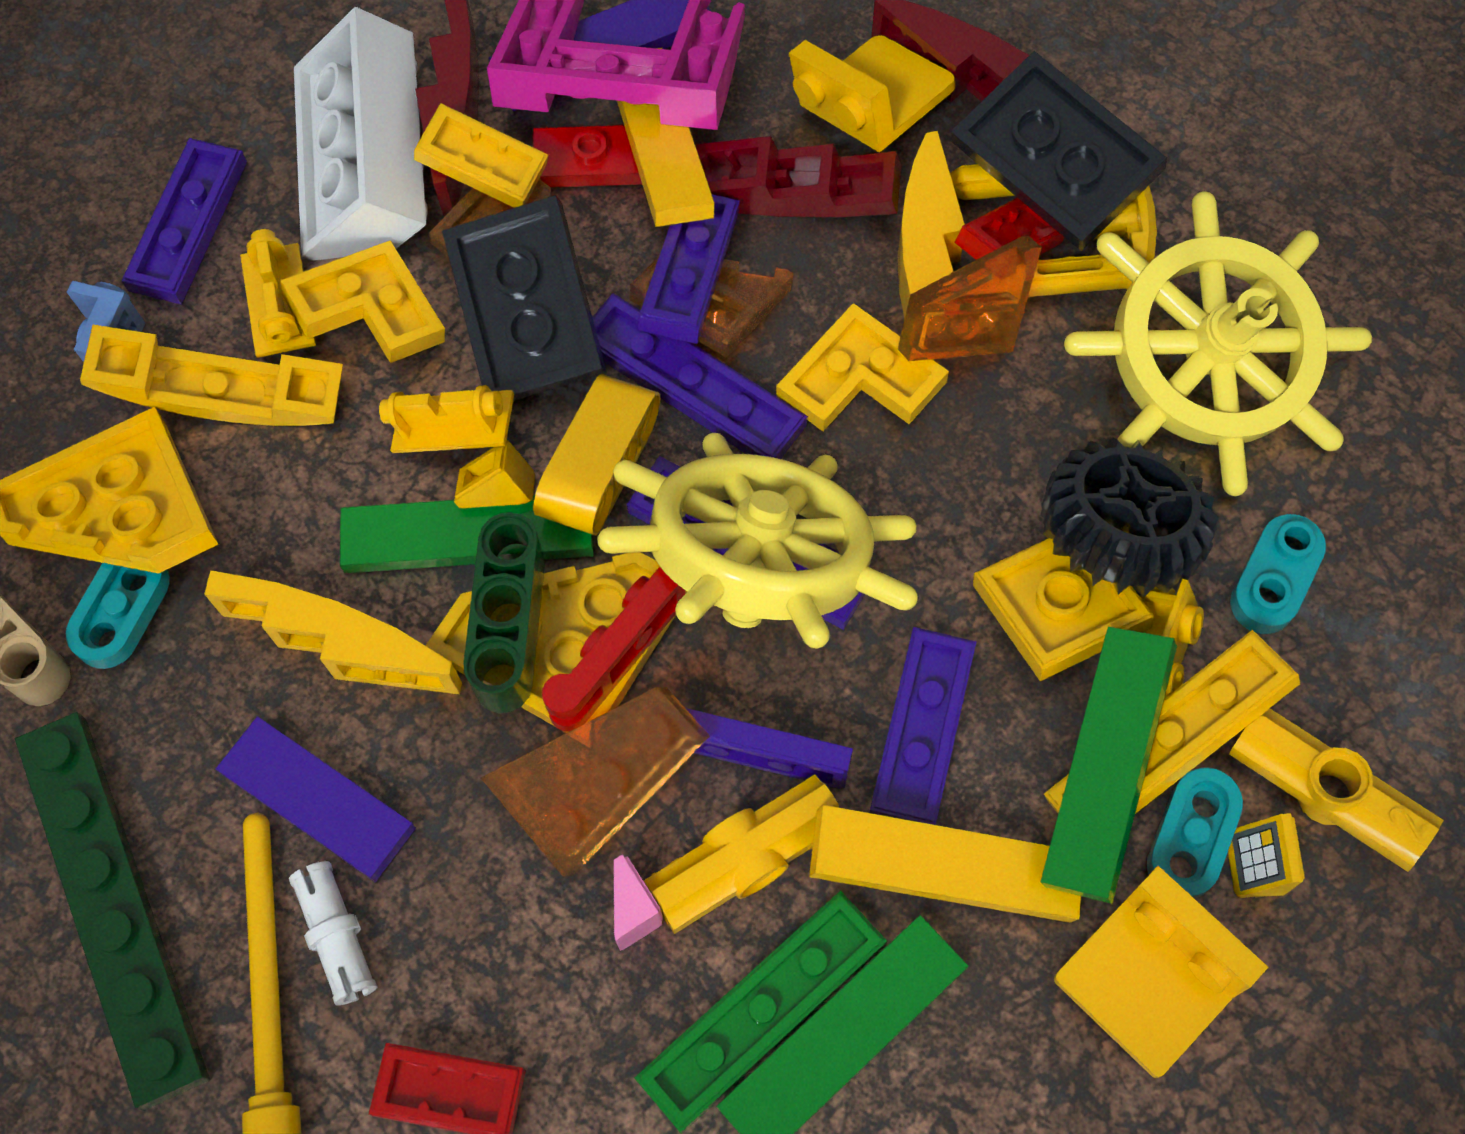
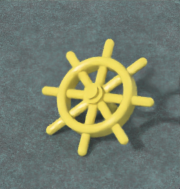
M1202 191L1193 197L1191 205L1195 239L1174 245L1162 252L1150 263L1113 232H1106L1099 236L1096 243L1099 253L1130 279L1132 284L1126 291L1119 306L1114 331H1076L1067 335L1064 347L1066 352L1073 356H1115L1125 387L1142 409L1117 439L1124 447L1131 448L1137 440L1140 441L1143 447L1160 427L1196 443L1218 445L1223 489L1228 495L1240 496L1245 493L1248 487L1244 443L1268 435L1289 420L1322 449L1336 451L1341 448L1344 442L1342 432L1308 402L1315 394L1325 370L1327 352L1366 350L1372 343V335L1364 327H1325V321L1314 294L1297 272L1319 245V237L1315 232L1311 230L1300 232L1279 256L1255 243L1238 238L1220 236L1216 199L1210 192ZM1199 272L1203 310L1172 284L1170 280L1184 274ZM1225 274L1237 277L1252 285L1250 289L1239 296L1235 303H1228ZM1153 301L1187 330H1148L1149 314ZM1271 302L1272 305L1269 306L1266 310H1264L1265 307ZM1278 313L1285 328H1266L1274 322ZM1290 352V363L1285 382L1252 353ZM1186 354L1187 360L1168 381L1162 375L1153 358V355ZM1236 373L1270 403L1255 410L1240 412ZM1207 374L1211 378L1214 410L1204 408L1186 398Z
M713 432L708 434L702 442L703 450L707 457L683 465L668 477L629 460L618 462L613 469L614 478L618 483L655 500L650 525L607 527L597 537L598 546L605 553L611 554L652 552L663 571L675 583L688 591L675 607L676 616L682 623L692 624L699 621L713 605L723 609L722 614L726 621L741 628L756 627L761 623L762 619L793 620L804 643L810 648L818 649L824 647L830 638L829 629L822 615L845 606L859 592L903 611L910 610L917 604L918 594L912 586L869 567L874 550V541H895L912 538L916 533L915 520L907 515L867 516L864 509L851 494L830 480L838 469L835 458L830 455L819 456L807 468L774 457L733 454L726 439L720 433ZM721 500H730L733 506L726 504ZM688 514L706 523L684 524L682 518ZM799 514L807 519H796V516ZM834 543L839 554L818 544ZM728 548L723 555L712 550ZM792 562L797 563L805 568H808L809 570L797 571Z

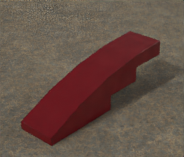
M445 0L451 34L429 38L438 84L415 88L423 132H425L440 103L478 121L479 63L473 19L468 0ZM430 168L443 217L454 215L464 184Z
M874 0L872 37L878 35L885 36L951 72L955 78V90L946 97L950 102L966 89L982 102L1029 56V54L999 37L941 11L906 0Z
M771 136L695 144L711 194L740 200L738 214L775 217H852L898 213L901 162L896 151L839 157L834 144L778 150Z

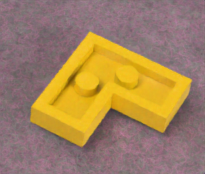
M391 240L280 280L282 296L307 339L364 319L390 363L445 342V328Z
M853 303L776 385V397L805 414L807 420L823 432L861 390L910 424L947 383L949 371Z

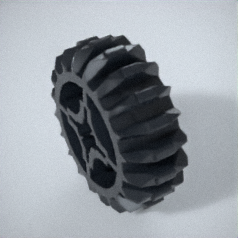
M1114 437L1104 447L1090 441L1085 449L1081 451L1071 450L1068 457L1058 465L1056 471L1051 473L1041 502L1042 510L1040 514L1044 518L1043 535L1053 539V554L1070 556V572L1084 569L1092 575L1093 586L1101 580L1111 582L1118 595L1128 586H1133L1143 597L1155 587L1168 593L1182 579L1188 580L1196 573L1199 565L1206 560L1213 547L1212 540L1217 530L1216 523L1219 517L1213 512L1212 508L1215 497L1209 493L1202 492V477L1185 474V461L1172 463L1164 458L1163 448L1156 453L1144 450L1139 440L1131 448L1124 447Z

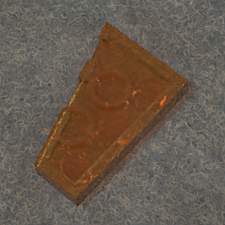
M655 687L481 777V779L560 874L566 877L575 875L710 735L667 687Z

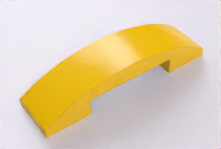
M93 324L80 381L86 387L122 400L192 417L253 425L307 426L334 423L343 364L281 354L280 365L176 349L158 346L156 334Z

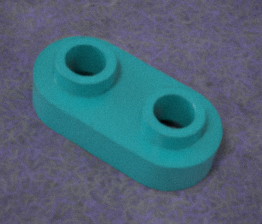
M1285 514L1271 520L1260 534L1232 591L1230 599L1233 615L1246 629L1253 630L1259 634L1279 632L1290 623L1299 611L1326 551L1324 535L1314 522L1300 515ZM1291 536L1299 540L1303 550L1290 548L1286 544L1284 537ZM1268 588L1274 591L1278 596V602L1270 603L1264 600L1260 595L1259 589Z
M102 563L67 624L66 641L71 651L87 665L99 669L112 668L127 660L134 652L166 595L169 587L168 570L161 573H153ZM147 577L143 587L130 591V585L136 578ZM115 631V637L108 645L99 646V640L103 634Z
M1198 768L1187 773L1172 790L1148 854V875L1159 866L1194 899L1199 898L1213 887L1219 878L1243 809L1241 791L1230 776L1217 769ZM1201 797L1209 801L1213 808V815L1204 817L1196 813L1192 805L1193 798ZM1181 857L1185 859L1191 867V876L1189 878H1181L1175 875L1170 867L1171 858Z

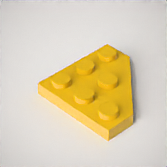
M156 407L150 408L0 480V536L8 545L153 573H161L218 545L166 423Z
M641 552L624 553L612 556V562L576 570L575 566L544 573L533 686L529 698L521 706L523 709L554 726L542 698L544 684L554 675L571 673L582 660L580 651L588 637L599 626L605 625L609 627L624 610L622 608V601L630 587L642 576L650 579L660 567L656 560ZM472 591L460 594L425 645L451 661L454 668L464 674L463 662ZM512 603L503 604L495 609L490 619L497 622L509 621L518 614L521 607ZM675 616L588 721L578 730L563 732L591 748L593 747ZM497 665L486 673L483 683L491 686L501 685L509 680L515 668L508 665Z

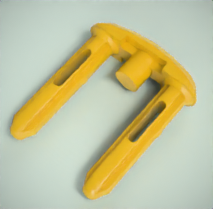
M978 164L963 165L950 172L955 193L959 199L974 200L1015 196ZM1150 186L1142 191L1094 239H1098L1100 235L1106 232H1113L1119 237H1123V241L1150 263L1155 257L1157 236L1155 206ZM1102 255L1069 256L1058 259L1029 261L1001 278H998L983 265L973 266L957 276L956 292L960 296L978 302L1114 289L1128 290L1132 281Z

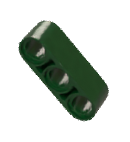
M512 512L501 513L490 518L481 528L478 537L463 662L464 674L479 703L487 710L496 713L512 712L521 707L530 696L533 686L545 570L544 554L535 527L523 515ZM511 544H521L527 547L524 553L515 559L504 560L498 558L502 549ZM512 603L521 607L518 614L509 621L497 622L490 619L495 609L503 604ZM497 665H508L515 668L509 680L501 685L491 686L483 683L486 673Z

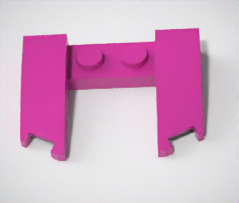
M518 0L487 66L493 107L549 112L555 94L567 95L577 99L597 98L625 101L636 105L644 103L659 105L661 124L718 130L736 63L745 19V4L738 2L734 5L731 15L727 19L717 12H711L706 9L711 0H689L672 48L667 50L574 41L584 0Z

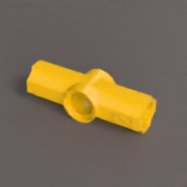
M1270 708L1245 727L1229 755L1298 799L1302 811L1309 818L1323 825L1339 826L1407 872L1411 870L1427 849L1444 821L1374 776L1367 761L1357 752L1347 748L1329 747ZM1333 776L1340 779L1347 786L1349 797L1336 798L1329 795L1322 788L1319 777Z
M814 774L755 812L752 808H748L733 814L711 829L703 837L702 845L675 859L660 871L653 873L652 876L643 880L659 905L663 919L673 933H678L735 896L738 899H743L765 888L788 869L790 861L811 850L813 847L817 809L822 805L839 808L838 802L826 784L821 782Z

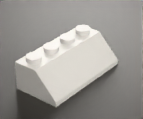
M354 7L294 66L301 258L310 261L342 258L389 240L397 249L426 225L428 207L424 195V164L414 160V149L421 139V117L415 88H417L416 75L418 64L415 60L413 32L358 7Z

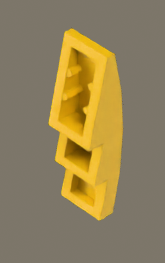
M210 570L204 595L223 617L263 621V629L278 648L321 653L320 660L334 679L460 694L462 681L452 662L396 627L338 601L287 585Z

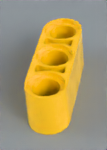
M600 374L592 384L540 479L534 499V515L596 536L604 526L624 485L615 480L613 469L618 462L623 460L637 462L654 428L660 408V393Z

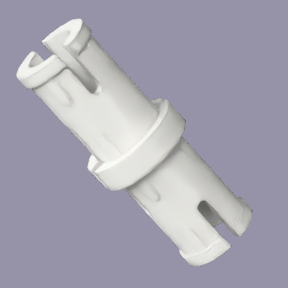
M322 861L306 866L310 874L309 876L305 877L303 871L299 869L289 877L291 886L294 887L309 931L304 935L308 948L318 952L333 993L332 998L335 1005H345L359 1000L358 991L362 990L363 995L367 996L378 987L375 980L372 979L356 936L361 930L356 915L348 914L332 873L331 863L329 861Z

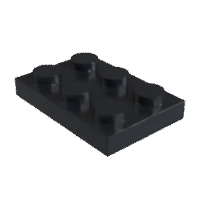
M1033 51L951 131L952 143L1080 251L1097 237L1166 169L1167 163L1165 155L1036 51Z
M556 195L442 231L482 385H487L491 391L513 390V401L607 373L562 201Z

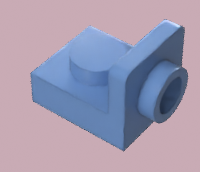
M72 281L67 290V294L86 318L78 329L74 351L83 362L93 324L142 332L146 324L131 303L130 296L113 284L97 282L94 286Z

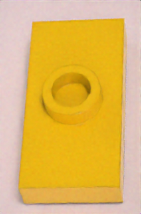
M440 103L414 149V160L516 208L527 203L547 165L548 154Z

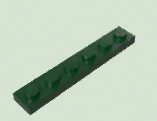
M75 712L14 739L135 1109L145 1111L210 1081L87 720L81 714Z

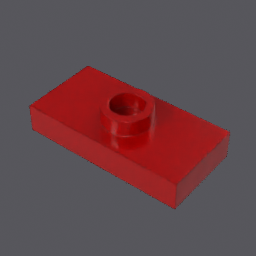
M624 125L533 128V148L548 154L547 165L535 188L642 185Z
M1015 198L963 225L954 243L998 278H1001L1058 246L1065 237L1019 198Z
M386 1043L368 1115L463 1134H513L526 1070L522 1067Z

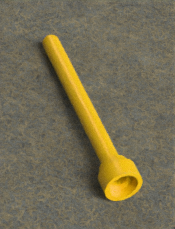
M252 813L243 822L255 1096L248 1099L249 1111L242 1113V1134H301L300 1107L292 1104V1093L284 1091L270 822L264 814Z

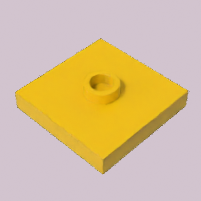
M1051 538L977 571L973 577L974 588L1039 681H1043L1100 653L1108 627L1144 632L1152 627L1154 619L1153 613L1132 586H1128L1118 595L1111 582L1101 580L1093 586L1092 575L1084 569L1070 572V556L1054 555V544Z

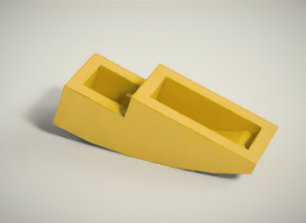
M938 131L925 134L914 159L905 192L898 250L899 294L905 324L952 316L957 290V282L951 263L960 262L962 248L955 244L954 241L965 224Z

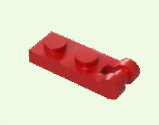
M661 567L656 570L650 579L642 576L630 587L622 601V608L624 610L609 627L601 625L592 632L580 651L582 660L571 673L554 675L544 684L542 698L551 722L556 728L571 732L582 727L675 616V607L686 593Z

